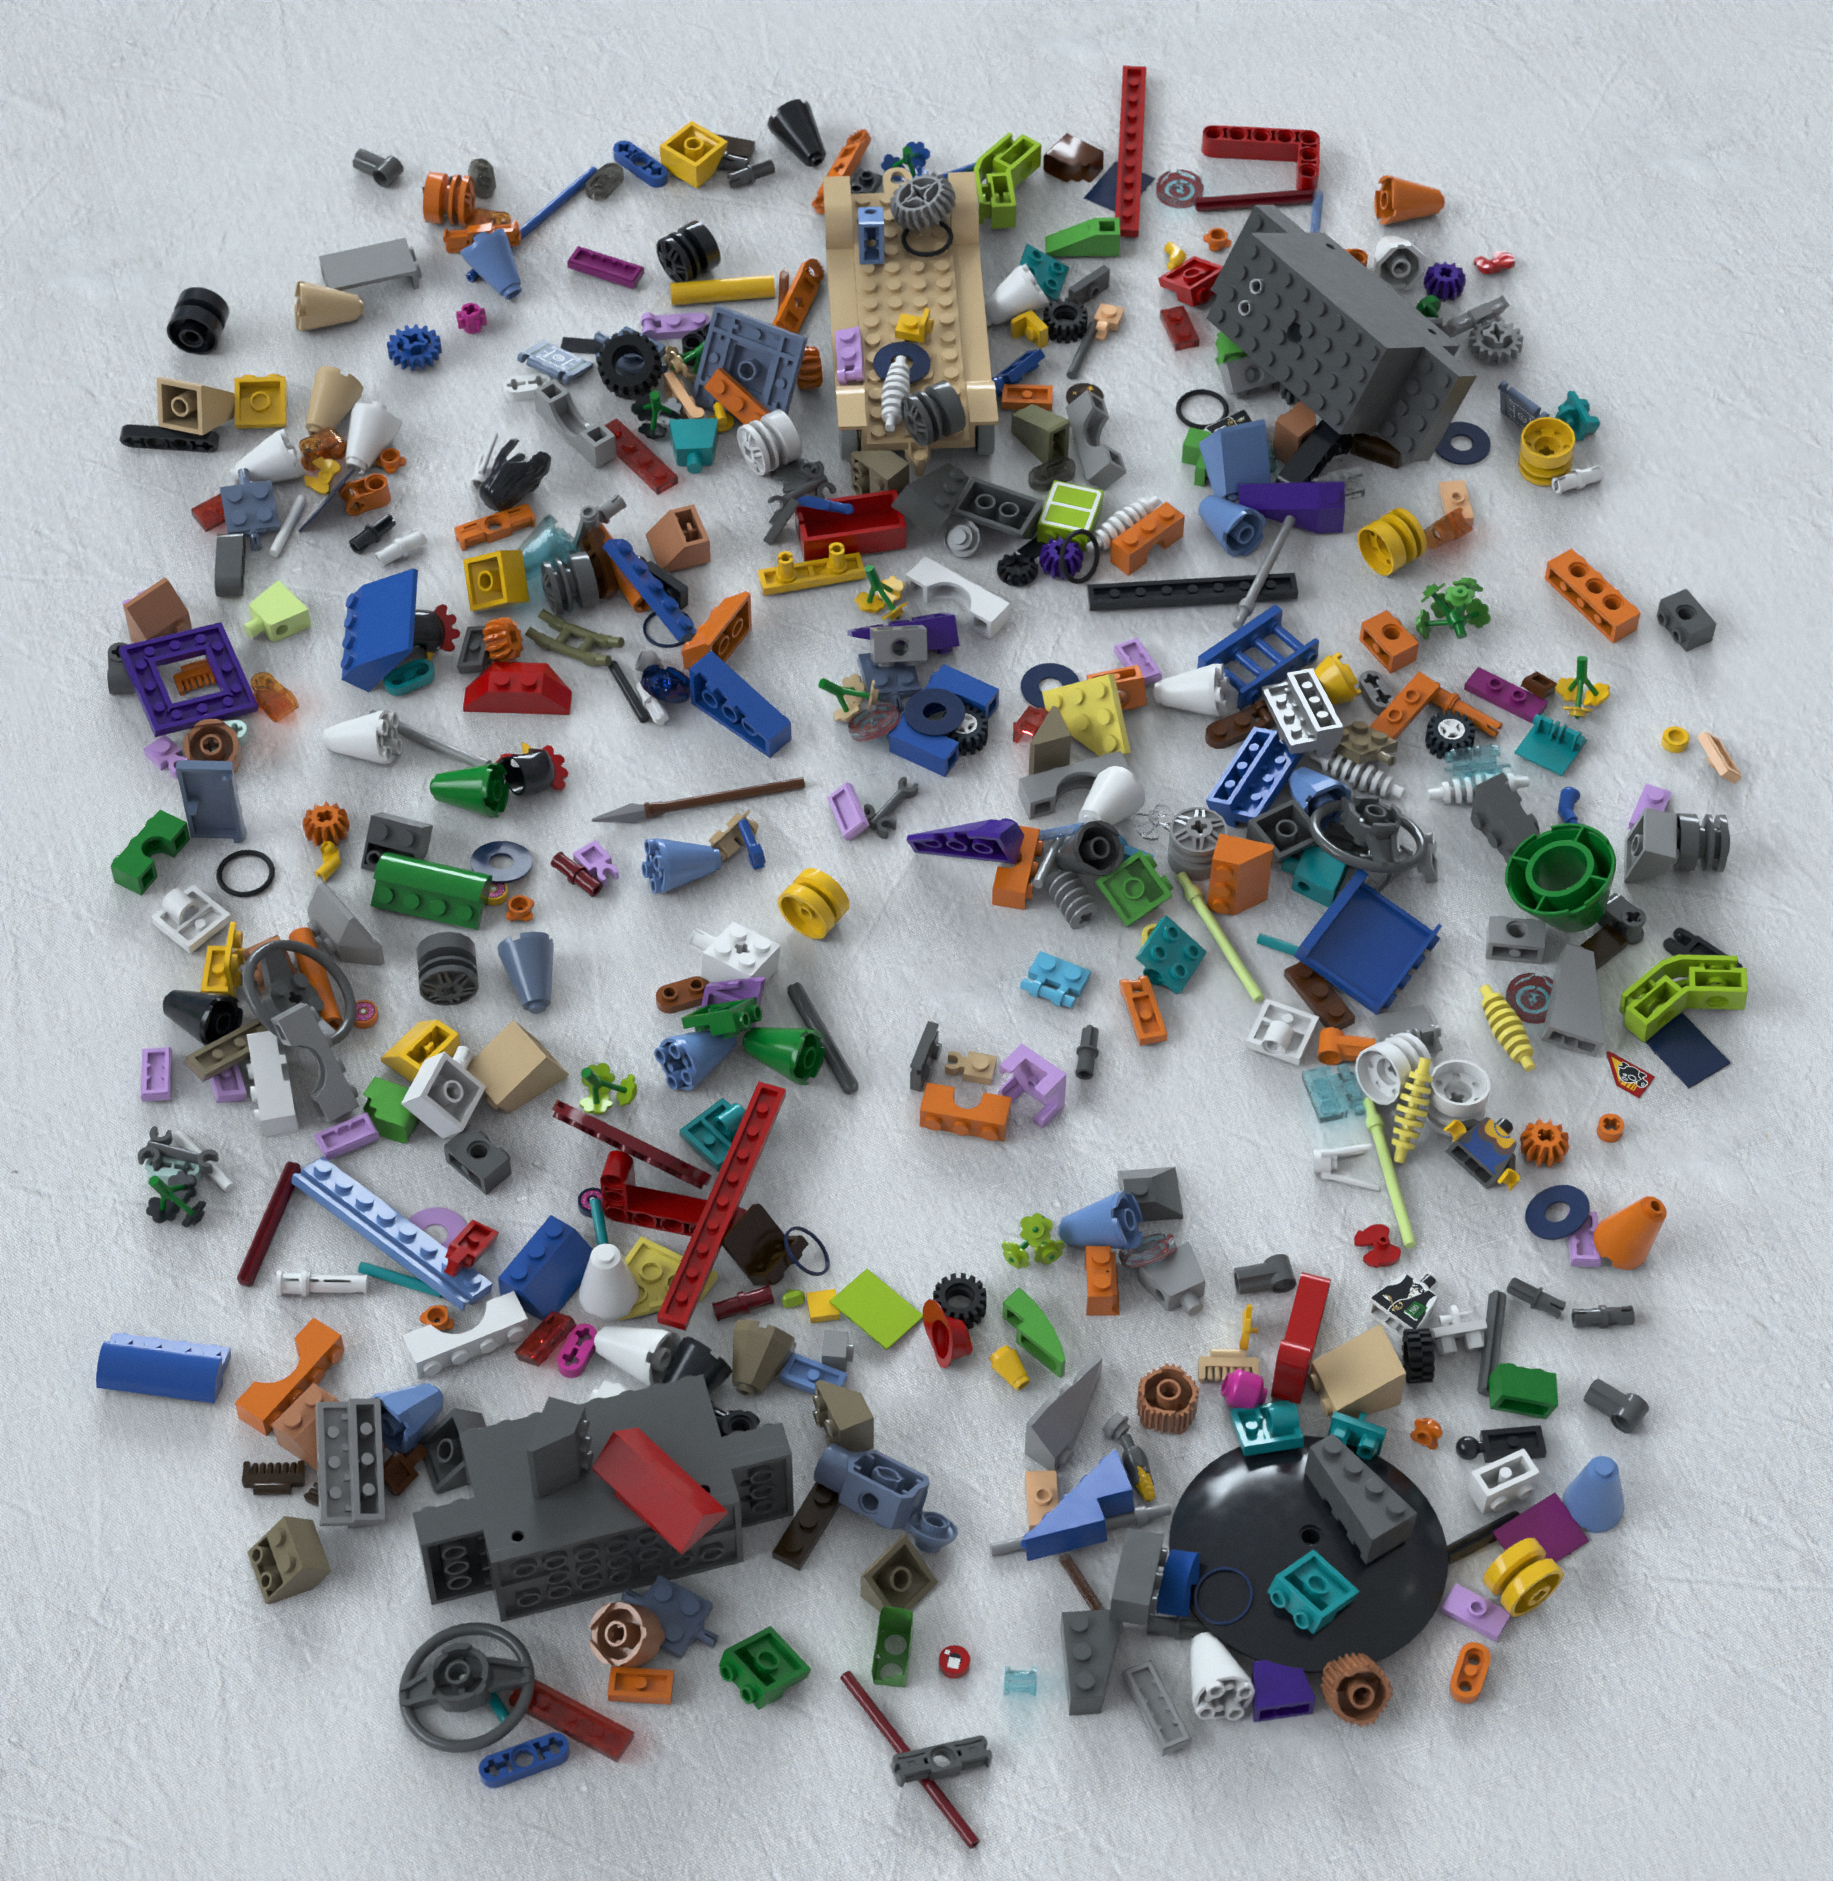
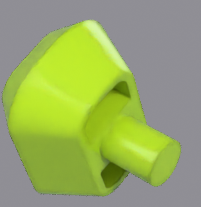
M788 1289L782 1297V1304L785 1308L801 1305L805 1301L804 1292L798 1289L793 1291Z

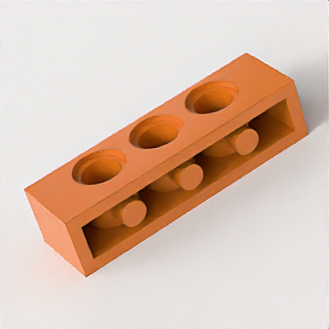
M1572 548L1548 561L1544 579L1608 640L1615 643L1637 630L1641 612Z

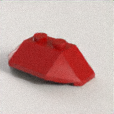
M494 661L465 688L463 712L570 715L572 691L547 663Z

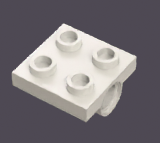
M195 885L190 886L184 892L178 888L170 891L163 900V908L151 917L153 924L190 954L232 921L230 913Z
M1266 998L1247 1037L1245 1047L1299 1066L1318 1025L1319 1016Z

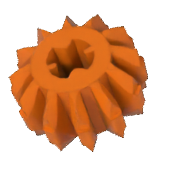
M806 346L796 382L800 389L807 388L808 390L820 387L823 381L821 358L815 346Z
M501 617L486 623L485 629L482 630L484 635L482 641L485 643V650L489 652L490 659H494L496 662H508L520 657V653L523 651L521 642L524 639L520 635L521 630L517 628L516 621H512L509 617Z
M326 801L324 806L315 804L314 810H306V817L303 818L302 825L308 841H313L315 847L326 841H331L338 846L339 840H346L350 822L345 809H340L337 803L329 806Z
M1539 1118L1535 1124L1528 1123L1525 1131L1521 1133V1154L1526 1155L1527 1162L1536 1161L1537 1167L1542 1163H1545L1549 1168H1551L1554 1162L1560 1164L1569 1150L1568 1133L1562 1132V1124L1554 1126L1551 1119L1547 1123H1543Z

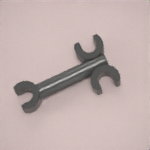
M816 461L814 462L817 467L815 474L811 472L809 467L803 469V473L807 478L811 479L810 481L783 496H772L767 501L768 503L778 501L780 503L779 511L782 512L791 497L797 500L815 490L816 497L825 499L822 492L823 488H828L829 492L834 494L836 493V487L828 482L824 474L823 463Z
M905 776L898 781V791L876 814L873 806L870 804L864 805V813L867 814L866 818L869 822V827L873 830L877 829V834L882 839L888 838V830L884 827L896 829L897 821L889 817V815L905 798H913L918 794L917 783L911 788H906L907 778Z
M157 1126L151 1128L149 1132L150 1140L147 1146L138 1152L140 1165H143L147 1158L153 1157L152 1165L153 1168L157 1169L161 1164L160 1155L197 1164L200 1171L205 1174H212L213 1172L212 1164L206 1162L210 1160L218 1162L219 1160L218 1153L215 1150L208 1149L197 1153L171 1146L170 1144L173 1141L172 1131L168 1130L165 1136L158 1137Z

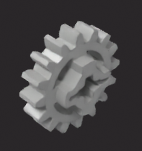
M1492 318L1489 323L1483 319L1481 325L1475 324L1474 330H1470L1468 347L1472 348V354H1478V360L1486 358L1488 364L1492 360L1496 361L1497 365H1500L1501 360L1510 363V358L1517 359L1518 353L1522 351L1523 335H1520L1519 328L1513 329L1514 323L1505 324V319L1496 322L1495 318Z

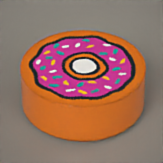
M369 1000L356 1002L357 1011L354 1026L366 1029L375 1025L378 1021L376 1005Z

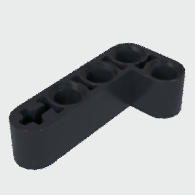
M1321 420L1280 471L1275 483L1315 481L1334 456L1341 460L1346 457L1351 449L1352 434L1340 435L1324 420Z

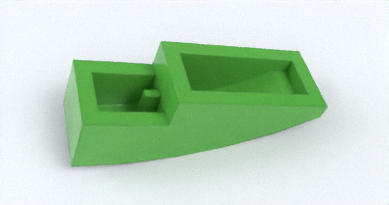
M1018 1288L1003 1301L1002 1318L1017 1329L1016 1343L1061 1378L1065 1374L1066 1359L1059 1338L1044 1312L1021 1288Z

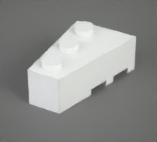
M270 1031L247 1034L251 1063H246L249 1080H254L255 1086H250L252 1102L258 1103L259 1109L253 1110L256 1127L262 1126L264 1137L299 1131L285 1045L282 1044L280 1038Z

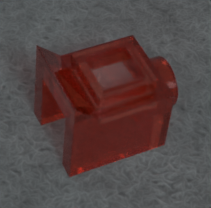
M1028 706L1019 720L1013 722V742L1018 743L1025 733L1031 735L1033 739L1049 712L1042 707L1034 708Z

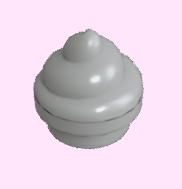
M642 650L640 652L635 670L639 671L641 675L654 672L659 673L664 669L660 658L657 657L654 651L648 650L647 652Z

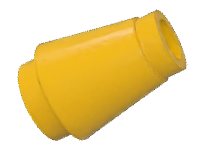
M1005 1345L990 1356L991 1368L1014 1387L1016 1391L1023 1389L1030 1383L1031 1380L1015 1349Z

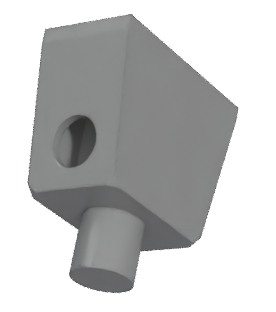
M1189 1242L1178 1246L1173 1253L1159 1261L1139 1266V1282L1166 1311H1172L1182 1306L1188 1316H1194L1203 1309V1304L1199 1298L1204 1295L1206 1282ZM1160 1254V1255H1158V1256H1156V1257H1154V1258H1151V1259H1149V1260L1155 1259V1258L1161 1256L1162 1254Z

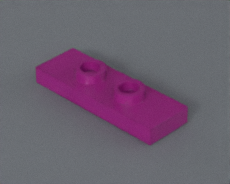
M580 246L575 249L567 261V267L632 289L635 288L644 275L643 266Z
M1477 667L1464 686V690L1532 723L1536 714L1541 715L1547 708L1548 701L1480 667Z

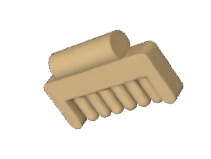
M1210 1349V1356H1200L1198 1359V1381L1200 1383L1205 1382L1206 1370L1209 1382L1213 1381V1370L1216 1382L1221 1380L1220 1370H1222V1381H1224L1228 1370L1230 1374L1236 1369H1242L1259 1375V1359L1257 1357H1247L1246 1350Z

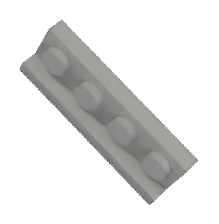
M1313 668L1287 673V682L1261 687L1262 697L1291 754L1305 753L1313 750L1317 758H1320L1336 749L1343 737V725Z
M380 1398L349 1399L348 1402H317L315 1404L319 1526L360 1528L384 1522L385 1496Z

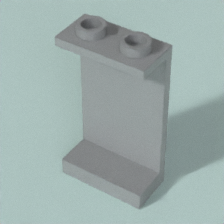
M406 238L319 256L321 274L325 286L340 291L410 276L414 289H419L418 278H422L419 263L414 264V261H416L413 246L408 247Z

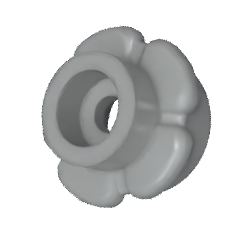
M1117 1412L1106 1422L1102 1431L1108 1435L1107 1439L1112 1440L1115 1437L1119 1440L1121 1436L1128 1432L1130 1426L1127 1424L1128 1416L1123 1417Z

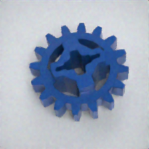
M415 324L411 329L408 325H405L404 331L396 329V335L389 336L390 341L387 342L389 360H393V365L395 366L401 364L402 370L407 366L411 368V371H414L416 367L424 370V365L433 366V360L440 359L439 354L442 353L440 336H436L434 329L428 332V326L426 325L422 329L418 327V324Z

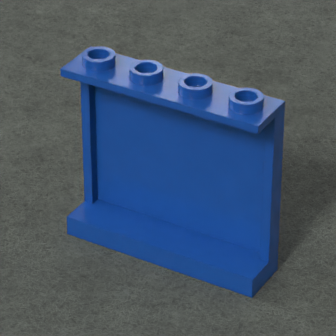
M1358 869L1301 943L1294 957L1377 1015L1382 1007L1388 1010L1397 997L1394 991L1397 987L1403 990L1412 977L1408 974L1412 968L1417 971L1426 959L1422 955L1424 951L1428 949L1431 952L1440 940L1437 933L1442 925L1438 924L1434 930H1431L1367 885L1364 881L1369 874L1364 870Z

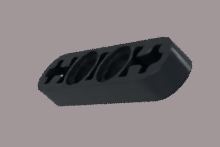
M133 424L124 425L120 434V442L127 447L207 453L215 452L218 449L220 439L219 434L212 430L204 435H198L159 426Z

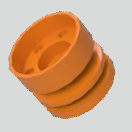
M429 172L423 194V216L425 222L444 224L448 214L450 225L456 226L459 222L460 226L468 227L471 223L476 200L473 176L464 175L461 178V175L455 174L450 185L448 174Z

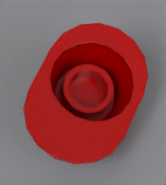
M927 1300L923 1306L922 1317L924 1327L934 1349L938 1364L941 1368L946 1369L950 1366L952 1360L968 1356L972 1353L973 1348L970 1335L963 1321L946 1317L941 1306L935 1300Z

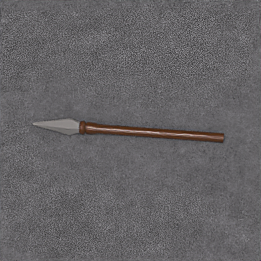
M800 777L666 802H651V804L649 802L644 804L630 803L594 817L591 821L636 823L645 817L651 818L652 815L658 816L666 812L805 788L804 778Z

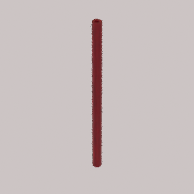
M851 1671L842 1674L840 1677L841 1681L896 1753L911 1751ZM929 1777L918 1780L970 1849L976 1847L980 1840L934 1780L930 1781Z

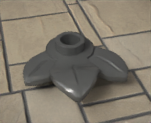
M799 458L788 463V465L778 467L771 477L772 479L785 481L782 490L785 494L811 480L803 473L804 468L809 467L811 472L815 474L817 467L815 463Z

